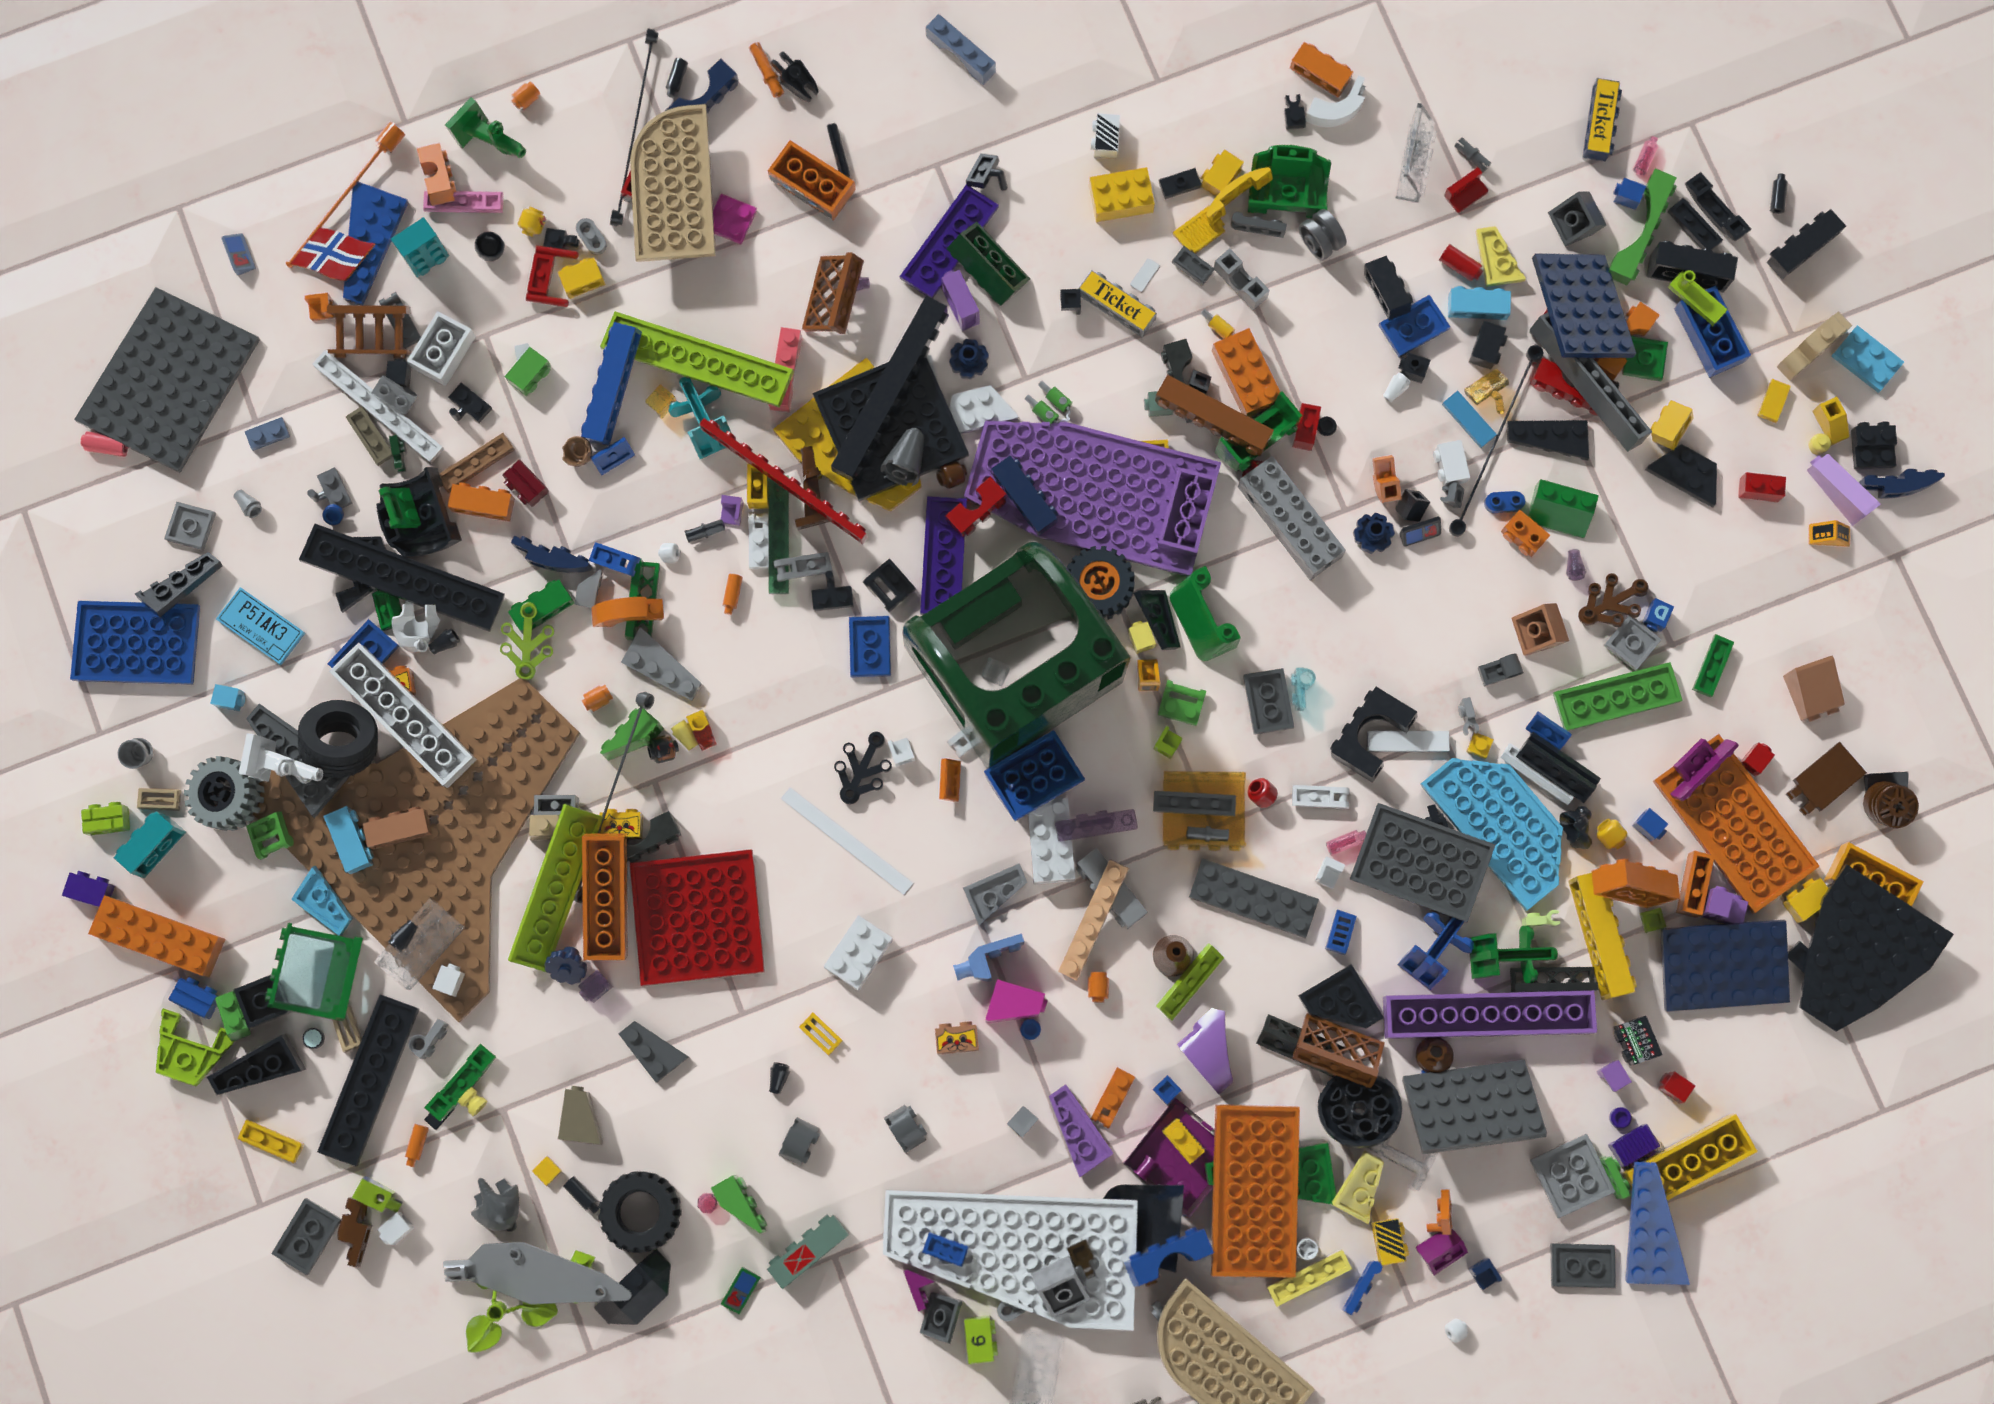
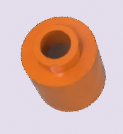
M530 81L527 84L524 83L511 95L513 98L511 102L518 110L520 108L525 110L538 99V95L541 93Z
M599 685L583 694L585 699L581 701L587 711L591 709L595 712L610 703L609 701L613 697L606 685L601 687Z
M1091 972V977L1088 978V998H1092V1002L1103 1003L1104 999L1109 998V978H1107V973Z

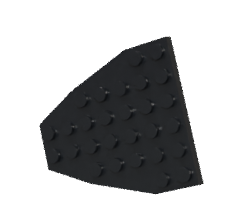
M1845 864L1821 899V908L1815 921V930L1813 937L1811 936L1804 962L1805 972L1799 1008L1837 1032L1877 1010L1930 970L1954 934Z

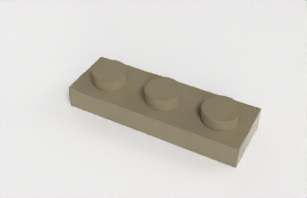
M362 406L345 416L377 466L393 457L390 447Z

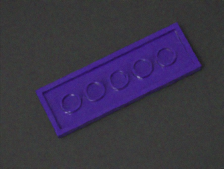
M966 184L901 273L900 279L925 296L933 299L942 287L941 277H944L945 273L954 270L959 263L946 248L960 233L975 222H978L984 228L999 208V205Z
M927 496L920 615L927 613L962 590L965 536L961 537L947 522L945 516L959 503L967 509V498Z

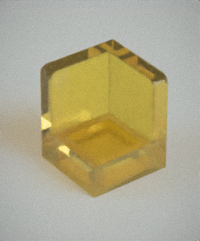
M659 384L645 400V403L663 419L669 412V405L677 400L671 392Z

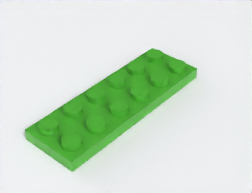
M1671 662L1553 693L1562 726L1567 731L1683 701Z

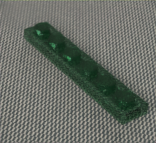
M769 478V594H789V580L778 582V571L774 566V561L789 558V492ZM789 565L785 566L786 572H789Z

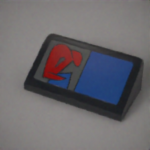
M1437 516L1402 528L1399 535L1403 546L1406 547L1440 536V517Z

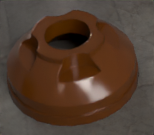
M1433 1037L1424 1039L1418 1045L1415 1058L1423 1071L1439 1073L1451 1067L1454 1053L1446 1040ZM1432 1047H1439L1442 1050V1056H1432L1430 1049Z

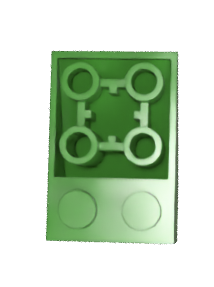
M635 708L629 714V720L615 730L616 735L611 740H606L601 746L602 750L600 753L608 761L624 754L639 709ZM642 709L627 753L647 746L652 738L658 737L664 730L660 722L645 709Z
M732 1175L711 1187L720 1207L757 1232H766L765 1226H767V1223L762 1214H757L755 1208L758 1206L753 1196L747 1195L745 1189L748 1187L742 1177Z

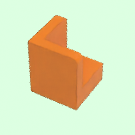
M328 293L305 295V301L309 305V316L312 321L333 318V314L327 313V305H333V299Z

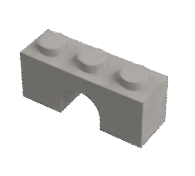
M1230 248L1215 260V271L1252 310H1255L1268 298L1270 290L1257 276L1252 278L1243 268V261Z

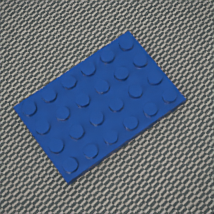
M78 601L70 680L193 685L200 605L176 604L163 616L159 617L142 602Z

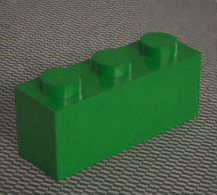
M558 579L557 581L552 580L547 583L543 590L531 593L524 602H517L512 605L508 613L523 634L524 617H522L520 609L524 603L531 602L537 608V614L532 618L533 630L575 602ZM531 607L525 608L526 613H532L533 609Z

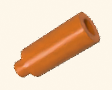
M728 575L722 604L725 607L724 614L732 615L733 609L737 608L743 579L740 575Z
M414 1124L405 1157L408 1158L407 1166L414 1167L416 1160H420L429 1127Z

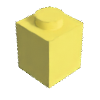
M1138 621L1131 624L1128 634L1135 653L1139 654L1155 648L1156 642L1148 622Z

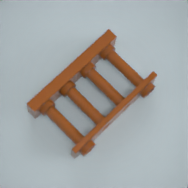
M327 305V313L333 314V318H336V349H328V353L334 354L335 358H346V354H393V358H405V354H411V350H403V318H405V315H411L410 306ZM346 314H353V318H355L356 349H344V318H346ZM365 314H373V318H375V350H364L363 318H365ZM385 314H393V318H395V350H384L383 318H385Z

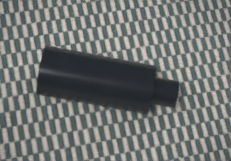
M675 58L666 84V89H668L666 95L671 98L674 97L675 93L679 92L688 66V62L682 58Z
M1783 173L1777 174V179L1773 181L1770 212L1775 214H1781L1785 211L1788 181L1785 180V174Z
M575 1176L564 1184L563 1187L585 1211L589 1209L595 1214L600 1209L595 1204L596 1198Z

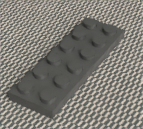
M1203 858L1189 895L1191 899L1303 938L1307 937L1319 901L1318 898Z

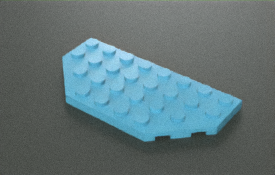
M1451 758L1420 784L1459 832L1495 844L1488 867L1525 911H1528L1559 885L1563 827L1510 764H1495Z

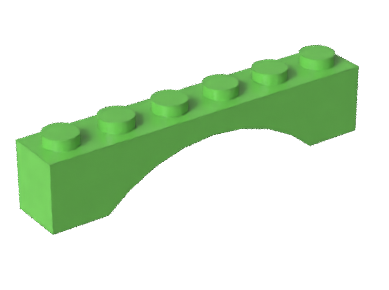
M1656 168L1650 175L1644 191L1647 214L1643 232L1633 244L1617 252L1608 271L1611 273L1613 280L1626 286L1631 280L1635 281L1639 270L1636 268L1639 263H1643L1647 255L1644 250L1646 246L1650 247L1655 237L1652 235L1653 230H1657L1662 221L1659 218L1661 212L1665 213L1670 202H1667L1669 196H1673L1677 185L1674 183L1677 177Z

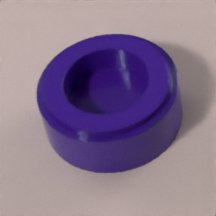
M1618 1107L1610 1112L1609 1120L1616 1128H1626L1630 1125L1632 1116L1626 1108Z

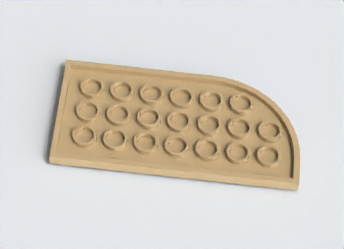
M706 104L672 108L660 113L643 127L634 142L631 152L630 168L636 262L716 256Z
M1186 1278L1166 1302L1157 1330L1160 1358L1171 1378L1198 1403L1304 1404L1314 1392V1387Z

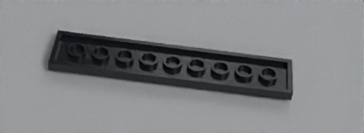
M314 523L299 557V561L421 607L425 608V605H436V612L489 632L505 597V594L316 523Z

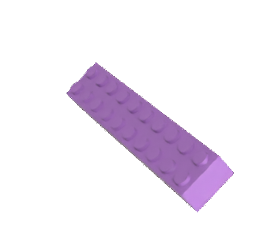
M1595 991L1391 995L1383 997L1385 1039L1597 1033Z

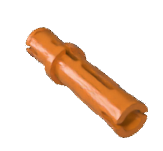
M759 42L750 45L749 50L764 77L763 81L770 88L773 97L778 98L784 94V90L778 80V75L772 69Z

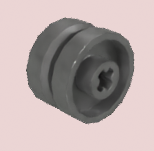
M1325 209L1315 213L1313 220L1307 219L1299 224V233L1309 251L1320 261L1331 256L1332 250L1338 251L1347 243L1340 224Z

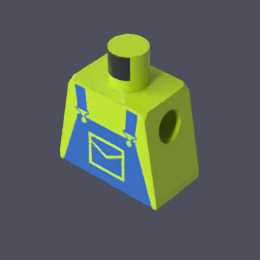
M367 1176L362 1178L352 1196L353 1199L382 1213L386 1208L396 1213L403 1203L392 1197L395 1192L394 1190ZM377 1194L383 1195L384 1201L377 1200Z

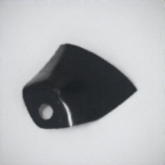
M1123 1184L1112 1187L1103 1197V1199L1138 1200L1136 1252L1146 1253L1148 1252L1147 1248L1159 1243L1161 1246L1166 1244V1239L1178 1235L1180 1237L1184 1184ZM1173 1252L1167 1255L1160 1263L1159 1268L1176 1273L1178 1253Z

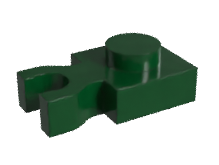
M397 435L389 436L395 470L398 473L406 472L403 452H406L404 440H401Z

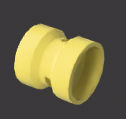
M473 1087L468 1089L458 1100L462 1107H467L468 1113L473 1117L488 1102L484 1097L478 1096L477 1091Z

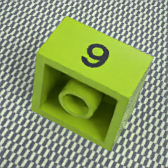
M990 1315L965 1318L968 1363L994 1361V1356H998L997 1341L993 1342L992 1334H996L995 1320H990Z

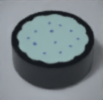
M310 1028L304 1032L302 1041L307 1048L317 1049L323 1045L325 1035L320 1029Z

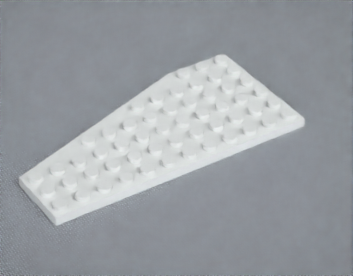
M885 1190L883 1255L1069 1328L1134 1331L1135 1286L1132 1285L1124 1262L1130 1260L1129 1256L1136 1253L1138 1200ZM929 1232L969 1246L963 1267L922 1253ZM1087 1239L1095 1258L1090 1261V1264L1096 1276L1087 1279L1082 1266L1076 1267L1090 1300L1052 1318L1036 1290L1031 1274L1070 1256L1067 1247Z

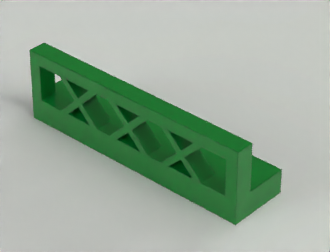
M641 558L639 564L637 563L634 569L636 571L634 577L631 576L629 597H643L641 590L649 585L652 589V595L647 599H656L660 563L643 562ZM644 567L655 568L654 575L647 580L643 575ZM638 620L626 621L625 638L633 641L637 628L643 623L648 628V634L652 637L654 620H649L648 625L646 623L647 620H641L639 623Z

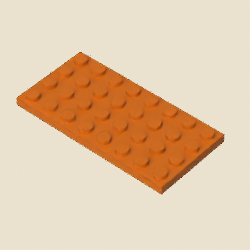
M1718 734L1709 740L1708 743L1715 750L1724 740ZM1734 753L1727 757L1720 764V767L1713 771L1706 778V781L1699 785L1692 792V795L1684 801L1675 799L1670 795L1684 781L1674 767H1671L1653 780V783L1705 852L1715 855V865L1736 893L1743 897L1742 900L1748 902L1747 907L1752 914L1761 910L1820 867Z
M1215 1105L1212 1249L1214 1253L1211 1254V1276L1296 1277L1300 1107Z

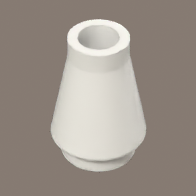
M1399 372L1393 376L1382 396L1392 403L1394 399L1409 388L1408 385L1411 381Z

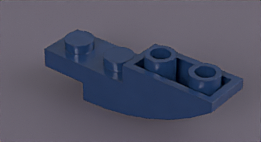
M1906 469L1898 477L1886 476L1885 478H1878L1877 475H1866L1859 483L1868 491H1878V499L1898 498L1912 495L1931 487L1944 478L1945 473L1934 469L1926 470L1925 472H1918L1917 469Z
M514 535L511 541L515 548L527 553L525 556L526 561L537 567L564 573H581L591 571L592 569L589 559L582 555L576 557L571 554L569 549L560 546V548L553 546L551 552H549L550 549L540 544L537 547L531 544L532 540L524 536L519 538Z

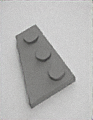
M1020 863L963 887L978 925H981L1027 883Z

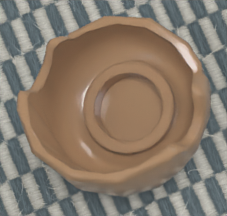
M571 437L562 447V460L569 466L579 467L587 464L591 459L592 447L590 442L584 437Z

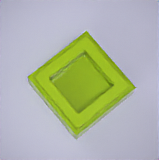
M1661 907L1639 913L1645 933L1667 927Z

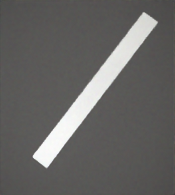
M791 787L780 798L903 895L912 886V881Z

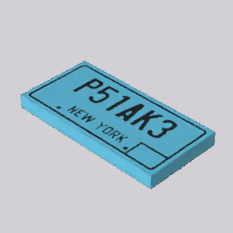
M241 587L216 618L217 621L280 665L283 664L305 635L304 631Z

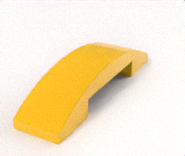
M1269 167L1257 169L1229 183L1215 197L1207 211L1206 216L1209 225H1213L1225 216V206L1251 186H1254L1258 191L1273 179L1271 169Z

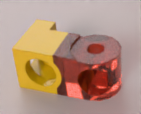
M704 710L686 716L702 751L717 745Z

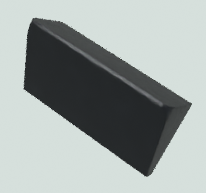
M1906 771L1864 775L1865 793L1872 785L1882 781L1892 782L1908 788L1909 773Z

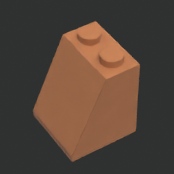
M1833 655L1794 668L1783 676L1801 721L1806 719L1809 722L1821 718L1820 714L1826 712L1828 715L1839 712V708L1845 705Z

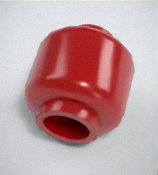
M1258 778L1250 783L1247 794L1255 805L1260 808H1267L1276 801L1278 791L1269 780Z

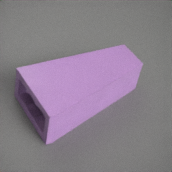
M1826 454L1824 457L1819 455L1810 462L1812 466L1807 469V472L1852 526L1881 505L1829 454Z

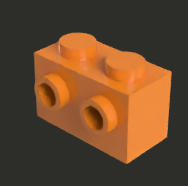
M1520 509L1501 530L1503 537L1508 542H1514L1519 547L1518 549L1521 553L1530 557L1550 537L1548 532Z

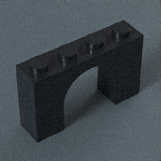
M1377 686L1373 691H1368L1364 698L1365 703L1363 706L1357 707L1353 714L1354 719L1352 722L1344 726L1341 732L1343 735L1339 740L1336 739L1330 747L1332 758L1372 783L1383 769L1384 761L1360 745L1358 741L1360 729L1370 721L1383 720L1407 733L1418 717L1416 710Z

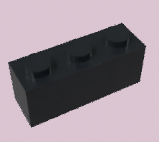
M1387 255L1365 263L1364 275L1388 320L1411 312L1412 296L1404 289L1403 279L1397 276L1396 267L1392 261H1389Z

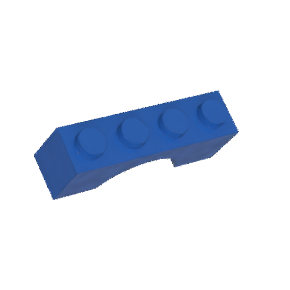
M1190 1228L1184 1231L1185 1235L1182 1237H1178V1235L1166 1239L1167 1243L1160 1246L1157 1243L1148 1247V1252L1146 1253L1136 1252L1130 1255V1260L1125 1261L1124 1265L1132 1285L1142 1286L1157 1279L1160 1263L1170 1253H1179L1188 1261H1197L1213 1254L1214 1251L1205 1229Z

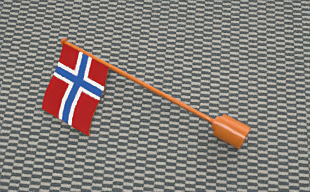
M389 122L375 140L378 143L376 146L379 148L290 261H286L287 267L291 268L294 265L311 269L331 279L347 281L376 244L359 241L339 231L321 227L381 152L386 153L387 151L392 153L406 135L400 128Z

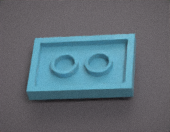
M1858 325L1831 356L1877 393L1884 388L1904 363L1901 358Z

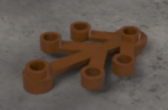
M1610 573L1606 576L1605 580L1606 589L1603 602L1595 607L1596 597L1601 592V586L1598 583H1592L1588 589L1589 598L1587 606L1581 608L1578 614L1580 622L1587 626L1601 622L1611 624L1617 628L1621 627L1624 622V617L1621 614L1637 618L1640 616L1641 607L1638 604L1625 606L1619 603L1633 595L1637 597L1645 596L1648 592V583L1643 579H1637L1633 582L1632 587L1612 597L1614 587L1618 583V576ZM1613 578L1615 582H1610L1608 579ZM1638 584H1641V585H1643L1644 587H1643V588H1639V587H1637V585H1638ZM1592 588H1597L1598 591H1597V592H1593L1591 589H1592ZM1632 609H1637L1638 612H1637V613H1633L1631 610H1632ZM1605 611H1612L1621 614H1614L1613 616H1608L1601 613ZM1586 613H1591L1592 616H1591V617H1588V616H1586L1585 614H1586ZM1618 618L1621 622L1617 623L1614 619Z

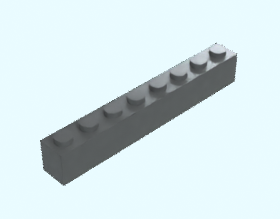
M1549 313L1541 315L1529 331L1628 452L1641 445L1652 433L1651 429L1593 358H1562Z

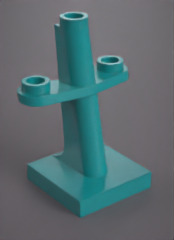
M682 377L679 380V384L688 401L672 402L668 410L672 417H679L693 412L698 424L703 418L710 421L704 406L721 396L720 389L710 385L705 389V392L698 395L691 379ZM724 415L713 420L720 425V430L725 433L726 431L731 433ZM700 425L687 432L699 459H703L726 448L702 431Z

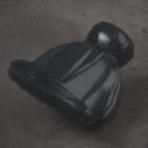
M1578 806L1575 811L1562 812L1559 816L1560 825L1567 835L1566 839L1570 841L1571 847L1575 849H1589L1592 845V839L1588 835V820L1591 818L1592 813L1585 806Z

